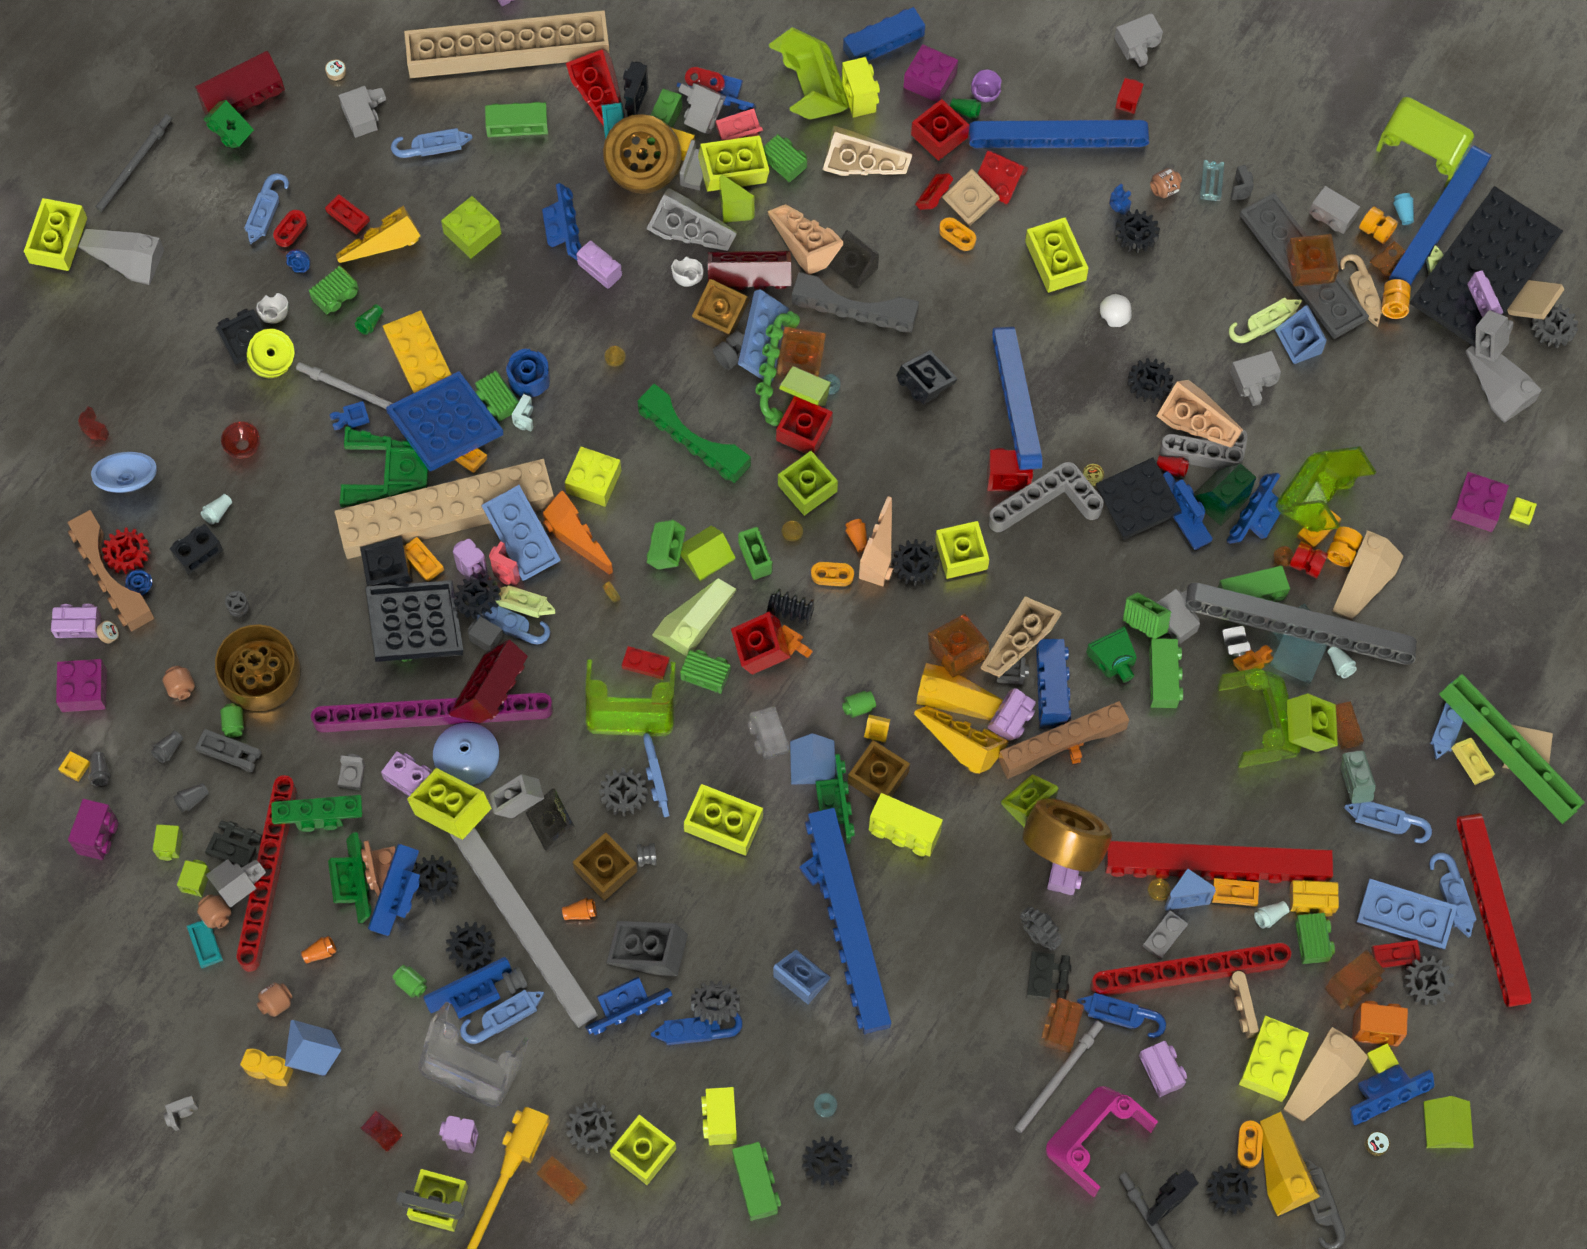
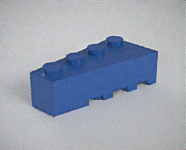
M1042 639L1036 646L1039 729H1054L1066 724L1067 721H1071V708H1069L1070 687L1067 686L1069 667H1066L1069 650L1068 647H1065L1064 639Z

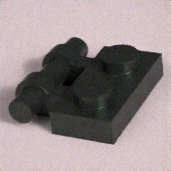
M221 820L218 828L225 831L223 835L214 832L205 851L206 855L222 861L228 859L233 865L237 863L241 868L251 863L257 849L251 846L250 843L252 841L261 843L262 835L256 833L254 829H245L237 826L238 824L235 822ZM234 834H236L238 836L243 837V839L240 842L238 840L232 839L231 837Z
M1032 951L1027 997L1050 1000L1051 992H1056L1058 1001H1066V993H1069L1070 987L1068 975L1071 973L1072 968L1070 956L1062 955L1061 963L1057 964L1054 963L1055 954ZM1053 972L1059 973L1058 983H1052Z

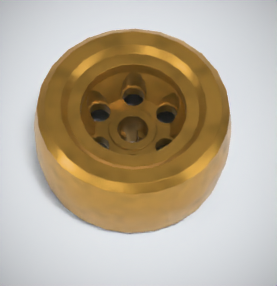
M644 114L632 115L616 123L609 131L603 148L604 163L612 179L622 188L640 194L652 193L668 185L676 176L682 158L681 146L672 128L664 121ZM639 137L640 142L636 145L633 144V138ZM649 138L655 139L654 145H648L647 141ZM625 150L631 151L630 157L624 156ZM643 151H647L646 153L648 154L645 160L639 158ZM658 151L661 152L660 158L655 159L654 154ZM634 163L638 165L636 171H632L630 168ZM653 165V169L646 171V166Z
M261 624L248 625L235 630L223 640L215 657V673L220 688L234 704L245 710L266 711L278 707L292 696L300 679V662L296 649L290 640L279 630ZM272 661L278 663L275 667H271L269 665ZM241 667L245 668L243 673H239ZM270 675V676H271V680H270V681H268V682L263 681V678H264L265 676ZM250 678L255 679L252 685L247 684V680Z
M1042 799L1037 801L1031 810L1024 826L1022 837L1025 844L1043 858L1069 869L1090 872L1096 870L1108 850L1112 832L1101 818L1080 806L1058 799Z

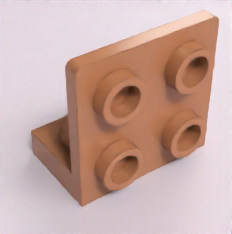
M367 840L364 841L365 848L361 849L363 861L368 869L365 870L366 878L370 889L375 890L377 896H379L396 848L393 846L372 851Z

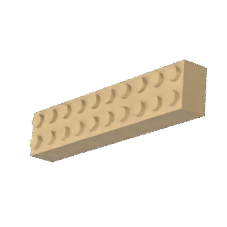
M605 10L404 31L410 78L564 63L601 49L609 53Z
M544 459L336 510L337 524L347 559L361 556L360 547L401 536L404 539V544H408L416 537L421 541L489 524L490 521L481 505L520 485L534 512L545 510L554 500V494Z

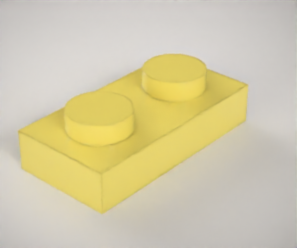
M1472 738L1456 743L1451 748L1475 785L1495 775Z

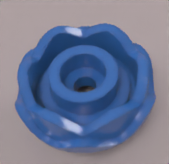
M294 249L286 255L287 265L292 267L294 272L304 273L310 268V257L305 251Z
M143 570L132 571L126 577L125 588L141 595L146 594L152 587L151 575Z

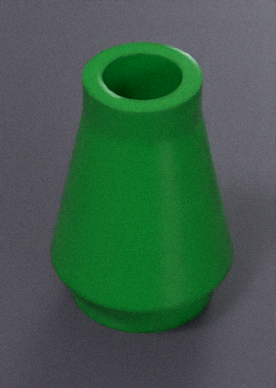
M952 98L950 107L954 111L972 119L973 117L978 118L981 111V102H977V99Z
M374 304L369 310L356 318V329L365 335L372 333L381 315L384 313L383 309L379 305Z

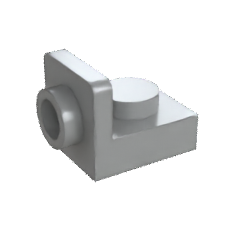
M356 754L341 755L338 787L361 790L365 770L363 758Z
M192 1095L165 1105L167 1112L164 1113V1118L167 1126H172L175 1131L180 1130L176 1117L184 1118L190 1116L194 1110L198 1109L196 1100Z

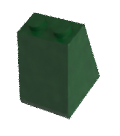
M1241 463L1219 469L1194 492V497L1197 502L1202 503L1205 513L1222 526L1249 499L1256 476Z

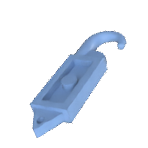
M458 128L417 135L412 141V149L399 150L397 144L403 140L401 136L393 140L391 150L395 156L400 158L419 155L428 156L462 150L461 147L473 137L471 134L458 131Z
M276 173L268 176L261 192L258 193L245 225L250 244L261 236H266L279 204L278 194L271 190L272 184L276 180H282L285 189L289 186V181L283 174Z
M500 606L492 607V614L485 613L484 619L500 627L504 634L538 645L547 641L550 636V627L543 621L540 622V625L544 628V634L542 636H534L528 633L529 622L522 615Z
M1447 702L1444 705L1430 742L1433 745L1435 759L1440 758L1448 751H1452L1451 748L1455 744L1463 719Z
M645 733L643 739L649 761V767L645 769L648 781L653 780L654 788H651L653 801H658L663 816L668 817V799L654 744L650 734Z
M1374 802L1352 803L1344 807L1356 819L1355 822L1398 835L1407 832L1411 824L1420 826L1425 830V835L1422 838H1415L1414 841L1416 843H1424L1432 835V828L1427 820L1407 814L1405 811Z
M1437 853L1430 859V869L1434 870V864L1437 860H1444L1447 863L1449 873L1441 878L1439 887L1444 901L1458 906L1452 924L1453 927H1457L1469 938L1472 933L1473 924L1477 919L1463 878H1461L1457 864L1452 856L1446 853Z
M523 990L485 1012L482 1017L484 1030L474 1036L469 1035L466 1031L467 1025L471 1022L470 1019H467L461 1025V1037L470 1044H477L496 1033L502 1032L536 1012L544 992H526V990Z

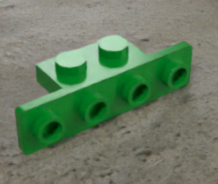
M835 754L834 761L837 779L815 781L819 811L835 809L838 824H843L846 844H851V837L855 836L854 825L849 823L848 816L852 815L851 803L846 802L845 797L846 794H849L848 782L843 781L842 775L846 773L845 761H840V754Z
M361 795L272 802L271 804L272 823L274 825L295 823L298 830L303 832H312L316 828L334 830L337 827L343 826V819L360 818L363 816Z
M353 832L346 839L348 857L330 858L328 866L333 902L355 903L358 923H364L371 914V904L368 903L367 899L368 883L364 878L365 862L361 857L362 841L359 839L358 832Z

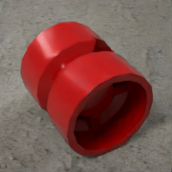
M1301 541L1289 566L1299 571L1304 569L1307 575L1317 579L1329 553L1320 549L1314 551L1311 545Z

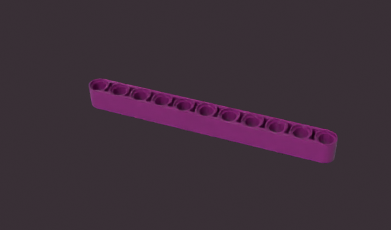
M546 693L508 695L507 699L500 705L504 707L503 710L499 711L494 719H487L482 723L546 719L553 713L551 697ZM457 698L319 706L311 712V720L315 729L323 733L477 723L452 717L448 714ZM541 703L548 704V706L544 709H539L537 707ZM520 704L526 706L523 710L515 709ZM430 710L438 711L433 716L427 715ZM409 711L416 712L412 717L405 716ZM388 712L393 713V716L390 718L383 717ZM364 714H371L369 719H361ZM343 715L349 716L346 721L339 720ZM320 717H327L324 722H317Z

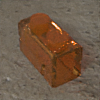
M1058 998L1056 1004L1051 1003L1048 1016L1052 1017L1050 1025L1045 1024L1042 1038H1045L1044 1045L1046 1047L1071 1053L1084 1005Z

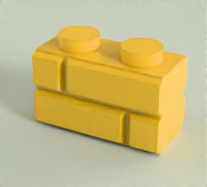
M1292 880L1289 887L1290 911L1296 912L1297 915H1307L1310 912L1325 913V917L1336 913L1339 907L1338 882Z

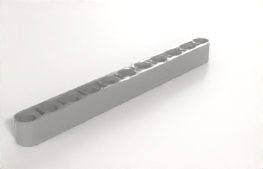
M473 828L463 840L450 834L576 1027L579 1028L597 1017L595 1009L476 829Z

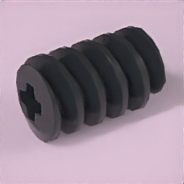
M778 589L776 593L771 594L766 613L774 609V615L778 616L782 611V618L786 619L790 614L791 621L794 622L798 617L799 624H803L806 620L808 626L814 611V600L811 599L806 604V597L803 596L798 601L797 594H795L790 599L789 591L784 596H781V589Z

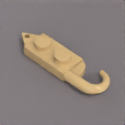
M1354 254L1346 255L1341 259L1340 267L1343 270L1347 261L1356 263L1358 271L1351 275L1349 284L1354 297L1369 315L1368 320L1378 327L1382 314V304L1371 275H1369L1361 257Z

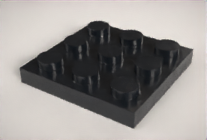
M1154 457L1095 484L1123 540L1182 513Z

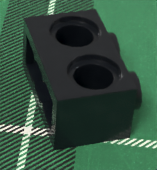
M205 523L202 526L195 527L189 535L183 539H178L169 548L173 557L187 575L223 551L220 541ZM208 539L206 543L200 544L202 540ZM187 551L191 552L188 556H182Z

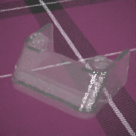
M445 1002L430 1021L418 1065L420 1073L425 1078L488 1107L496 1108L500 1106L521 1067L529 1039L524 1037L514 1052L504 1051L499 1056V1059L495 1060L458 1043L460 1033L456 1026L446 1021L450 1003Z

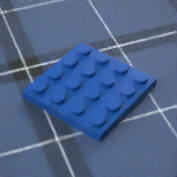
M460 371L386 407V411L430 472L503 435V429Z

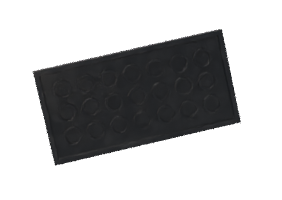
M1494 186L1409 304L1476 347V326L1483 317L1467 285L1474 273L1483 271L1485 277L1489 279L1490 285L1503 310L1502 315H1504L1563 230Z

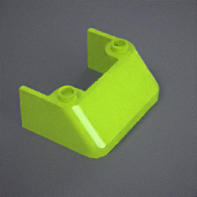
M792 27L768 44L769 48L782 53L783 63L787 68L797 72L805 97L789 108L791 112L811 120L843 112L849 107L832 52L825 42Z
M1403 97L1386 125L1376 150L1380 152L1385 143L1389 146H1398L1401 141L1437 159L1436 167L1441 174L1448 175L1444 186L1447 187L1467 156L1474 139V134L1469 128L1409 97Z

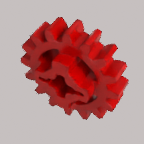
M125 527L122 533L117 529V535L109 534L111 540H104L106 548H102V552L104 554L103 559L110 569L114 568L116 573L123 569L124 573L128 574L129 569L135 571L137 566L144 567L142 561L149 560L146 554L151 553L148 547V540L145 539L143 533L138 534L136 529L129 532L128 528ZM136 542L140 545V550L137 549ZM113 552L116 554V560L113 558Z

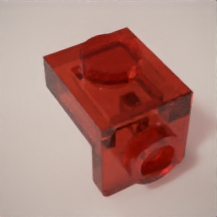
M88 406L85 412L80 414L78 420L82 432L94 440L99 438L106 441L109 436L106 426L94 421L96 418L95 412L92 407Z
M377 1111L361 1127L363 1132L376 1141L386 1152L402 1137V1133L394 1124Z

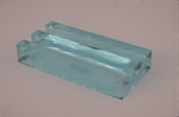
M1204 160L1200 199L1221 200L1224 162L1216 164V161L1208 163V160ZM1208 168L1211 169L1209 195L1205 194ZM1216 169L1219 170L1217 196L1213 195Z

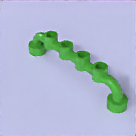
M792 311L786 314H779L775 318L774 323L766 329V335L771 340L770 344H766L762 349V354L767 357V362L763 363L759 368V374L764 376V380L755 389L756 394L761 396L760 408L765 416V420L773 426H778L783 418L782 411L774 407L770 409L768 406V400L773 394V388L771 387L772 379L777 372L776 368H774L775 360L780 354L778 343L783 336L781 326L783 324L784 327L793 330L800 322L799 315Z

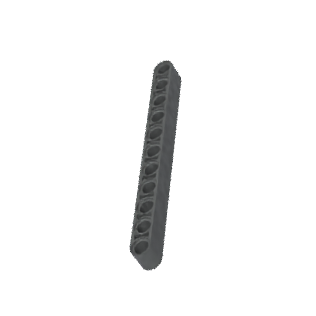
M1191 583L1187 587L1185 607L1192 612L1400 664H1411L1416 659L1417 641L1409 635L1201 583Z

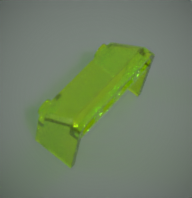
M1360 446L1314 453L1303 463L1275 506L1282 515L1309 531L1319 532L1321 530L1338 529L1340 524L1327 504L1337 490L1351 488L1358 477L1375 475L1376 470Z
M587 659L585 689L586 726L591 733L613 735H644L649 733L650 736H666L673 731L676 695L675 662H671L670 682L656 684L652 689V698L608 697L606 684L599 680H593L592 660Z
M1258 668L1222 674L1217 687L1218 691L1248 686L1252 690H1263L1273 729L1266 731L1262 737L1263 748L1242 753L1238 762L1239 768L1296 757L1300 753L1302 746L1289 742L1287 700L1289 696L1284 679L1277 674Z

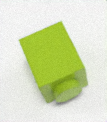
M156 825L153 852L159 859L170 861L172 858H179L183 836L180 827Z
M196 859L193 862L185 860L177 883L181 892L203 897L208 882L206 874L210 872L205 862Z

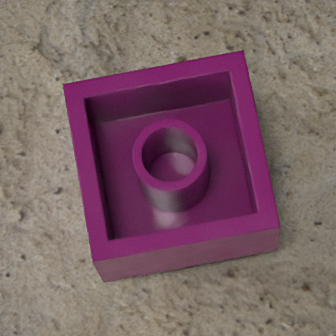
M922 44L904 74L903 88L938 102L943 98L957 74L958 60Z
M1467 472L1462 482L1451 519L1492 532L1498 522L1509 485Z
M102 659L57 662L56 703L62 712L106 709L107 668Z
M82 799L68 838L69 843L77 854L103 860L105 854L109 853L111 836L113 833H116L119 824L110 806Z

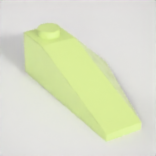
M719 578L667 615L652 634L653 637L687 656L689 650L694 651L736 592V588Z

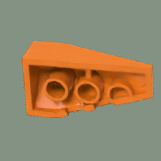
M559 492L543 512V526L548 533L552 531L557 539L610 575L613 573V568L609 558L596 540L592 542L591 539L593 537L589 531L590 529L587 524L581 525V520L577 515L579 512L565 492Z

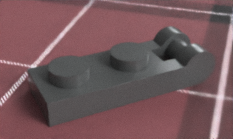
M204 729L195 747L196 751L238 766L248 772H253L255 768L254 763L262 753L255 747ZM243 753L248 754L246 760L241 759Z
M406 1190L405 1193L399 1192L396 1199L399 1206L455 1220H460L465 1215L464 1208L458 1201L447 1204L443 1203L441 1198L429 1196L428 1199L419 1197V1193L411 1190Z

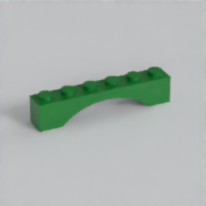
M653 384L637 401L638 412L642 417L652 420L659 430L668 432L676 443L681 442L685 445L692 455H698L702 458L708 467H713L719 471V474L725 480H731L733 483H736L750 468L751 456L735 444H720L708 441L697 436L683 425L674 411L670 395L657 385Z

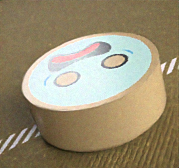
M331 60L326 64L325 70L329 79L337 81L346 75V67L342 61Z
M104 621L97 626V635L104 643H112L118 638V629L111 621Z

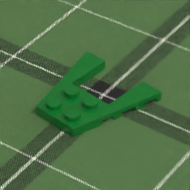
M345 427V449L386 450L384 485L341 484L340 507L427 488L428 469L409 442L392 440L391 437H380L372 435L371 432L363 430L360 432L352 430L351 427Z

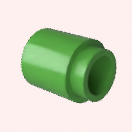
M862 691L845 697V702L842 703L844 713L850 715L851 718L871 712L876 707L871 691Z
M234 703L226 704L220 710L222 732L228 738L239 737L244 730L243 709Z
M402 965L393 975V979L396 981L395 984L411 998L415 996L420 997L427 989V980L411 966Z

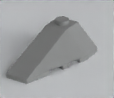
M670 188L664 193L646 228L664 239H675L689 244L696 243L705 247L726 251L730 248L737 234L735 230Z
M86 229L79 244L80 249L94 258L102 260L113 270L121 272L129 280L147 285L151 284L164 252L160 238L133 232Z
M1473 345L1466 349L1465 352L1472 368L1477 373L1481 382L1480 386L1486 393L1488 404L1503 423L1536 402L1542 390L1528 374L1505 356L1500 354L1495 362L1475 355L1476 347Z

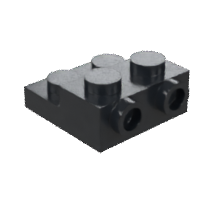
M632 61L629 69L626 68L623 74V80H625V110H627L628 117L638 115L649 88L647 65Z
M246 308L238 312L236 318L232 320L225 318L217 323L218 326L215 330L235 366L247 360L246 353L250 340L256 333L264 330L254 309L249 311Z
M931 350L902 364L896 375L899 384L906 386L911 391L913 399L916 401L920 400L923 405L937 398L941 391L954 385L957 381V377Z
M402 536L360 547L367 586L398 585L413 582L410 563L407 559Z
M1185 1169L1181 1174H1178L1176 1171L1160 1187L1159 1191L1161 1194L1155 1199L1157 1203L1149 1209L1151 1215L1146 1219L1152 1227L1182 1203L1199 1184L1191 1171Z

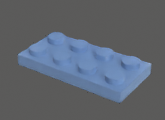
M759 289L754 291L738 365L764 380V376L759 374V368L763 363L767 362V357L762 354V349L766 344H770L771 340L766 335V329L774 323L775 318L779 314H786L789 308ZM782 324L781 329L783 330L784 334L785 327ZM782 338L779 340V343H778V349H779V350H780V347H781ZM778 358L775 360L774 368H776Z
M520 485L481 505L500 541L505 543L506 552L510 559L517 562L522 581L561 561Z
M1369 879L1356 922L1445 950L1458 906Z

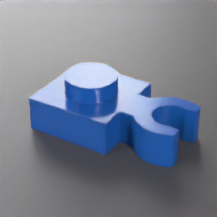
M1122 183L1118 185L1111 193L1109 202L1111 208L1121 215H1126L1127 211H1130L1131 201L1128 197L1131 196V192H1125Z
M363 401L343 407L344 413L333 412L330 414L331 420L339 419L337 423H333L334 430L343 428L345 424L354 428L370 423Z
M816 855L801 865L799 869L812 886L817 883L820 884V891L822 893L821 886L825 884L823 877H818L816 864H819Z

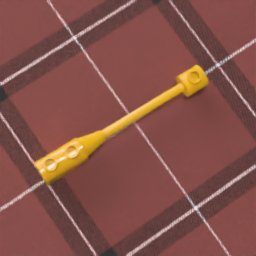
M524 1107L523 1111H516L512 1123L516 1124L513 1133L507 1131L502 1142L503 1145H506L500 1171L501 1175L467 1249H477L509 1178L513 1176L522 1160L529 1163L532 1162L550 1123L548 1115L528 1107Z

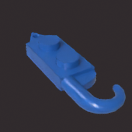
M1097 993L1077 999V1003L1088 1013V1017L1130 1029L1139 1027L1143 1023L1144 1018L1155 1020L1159 1024V1029L1154 1033H1148V1037L1151 1038L1161 1036L1166 1029L1165 1019L1160 1013L1139 1007V1005Z
M737 1013V1016L734 1017L736 1021L735 1026L728 1029H720L717 1021H713L711 1025L707 1019L701 1022L700 1017L664 1021L662 1026L653 1031L651 1036L666 1042L667 1045L729 1038L736 1036L740 1032L742 1019Z

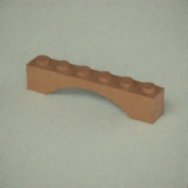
M91 510L68 521L67 523L71 529L67 531L73 542H79L80 547L77 549L83 559H89L90 563L87 566L93 576L98 574L101 579L97 583L103 593L108 591L111 596L107 599L113 610L118 608L121 614L117 616L123 627L128 625L132 632L155 619L140 593L120 585L106 571L102 557L104 533Z
M1120 701L1001 750L998 761L1007 779L1028 771L1040 762L1070 747L1090 740L1106 738L1126 730L1129 718Z

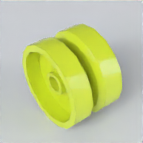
M265 329L256 333L250 340L246 356L252 371L261 377L269 379L285 374L293 362L295 353L289 336L276 329ZM270 350L274 351V356H268L267 352Z

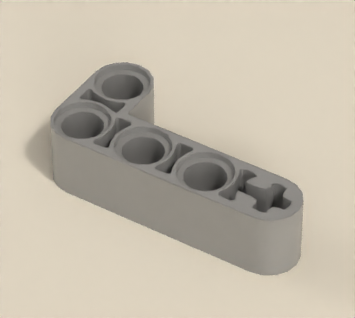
M1243 429L1238 438L1241 442H1235L1233 447L1212 441L1169 434L1162 440L1160 455L1185 457V460H1188L1190 465L1217 470L1236 464H1242L1247 443V433ZM1192 449L1196 453H1190L1187 450ZM1213 453L1217 457H1211L1208 454ZM1229 457H1234L1238 461H1232Z

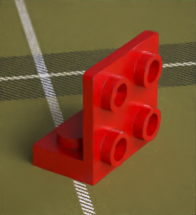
M988 150L977 174L999 196V201L1009 204L1021 175H1026L1028 167Z

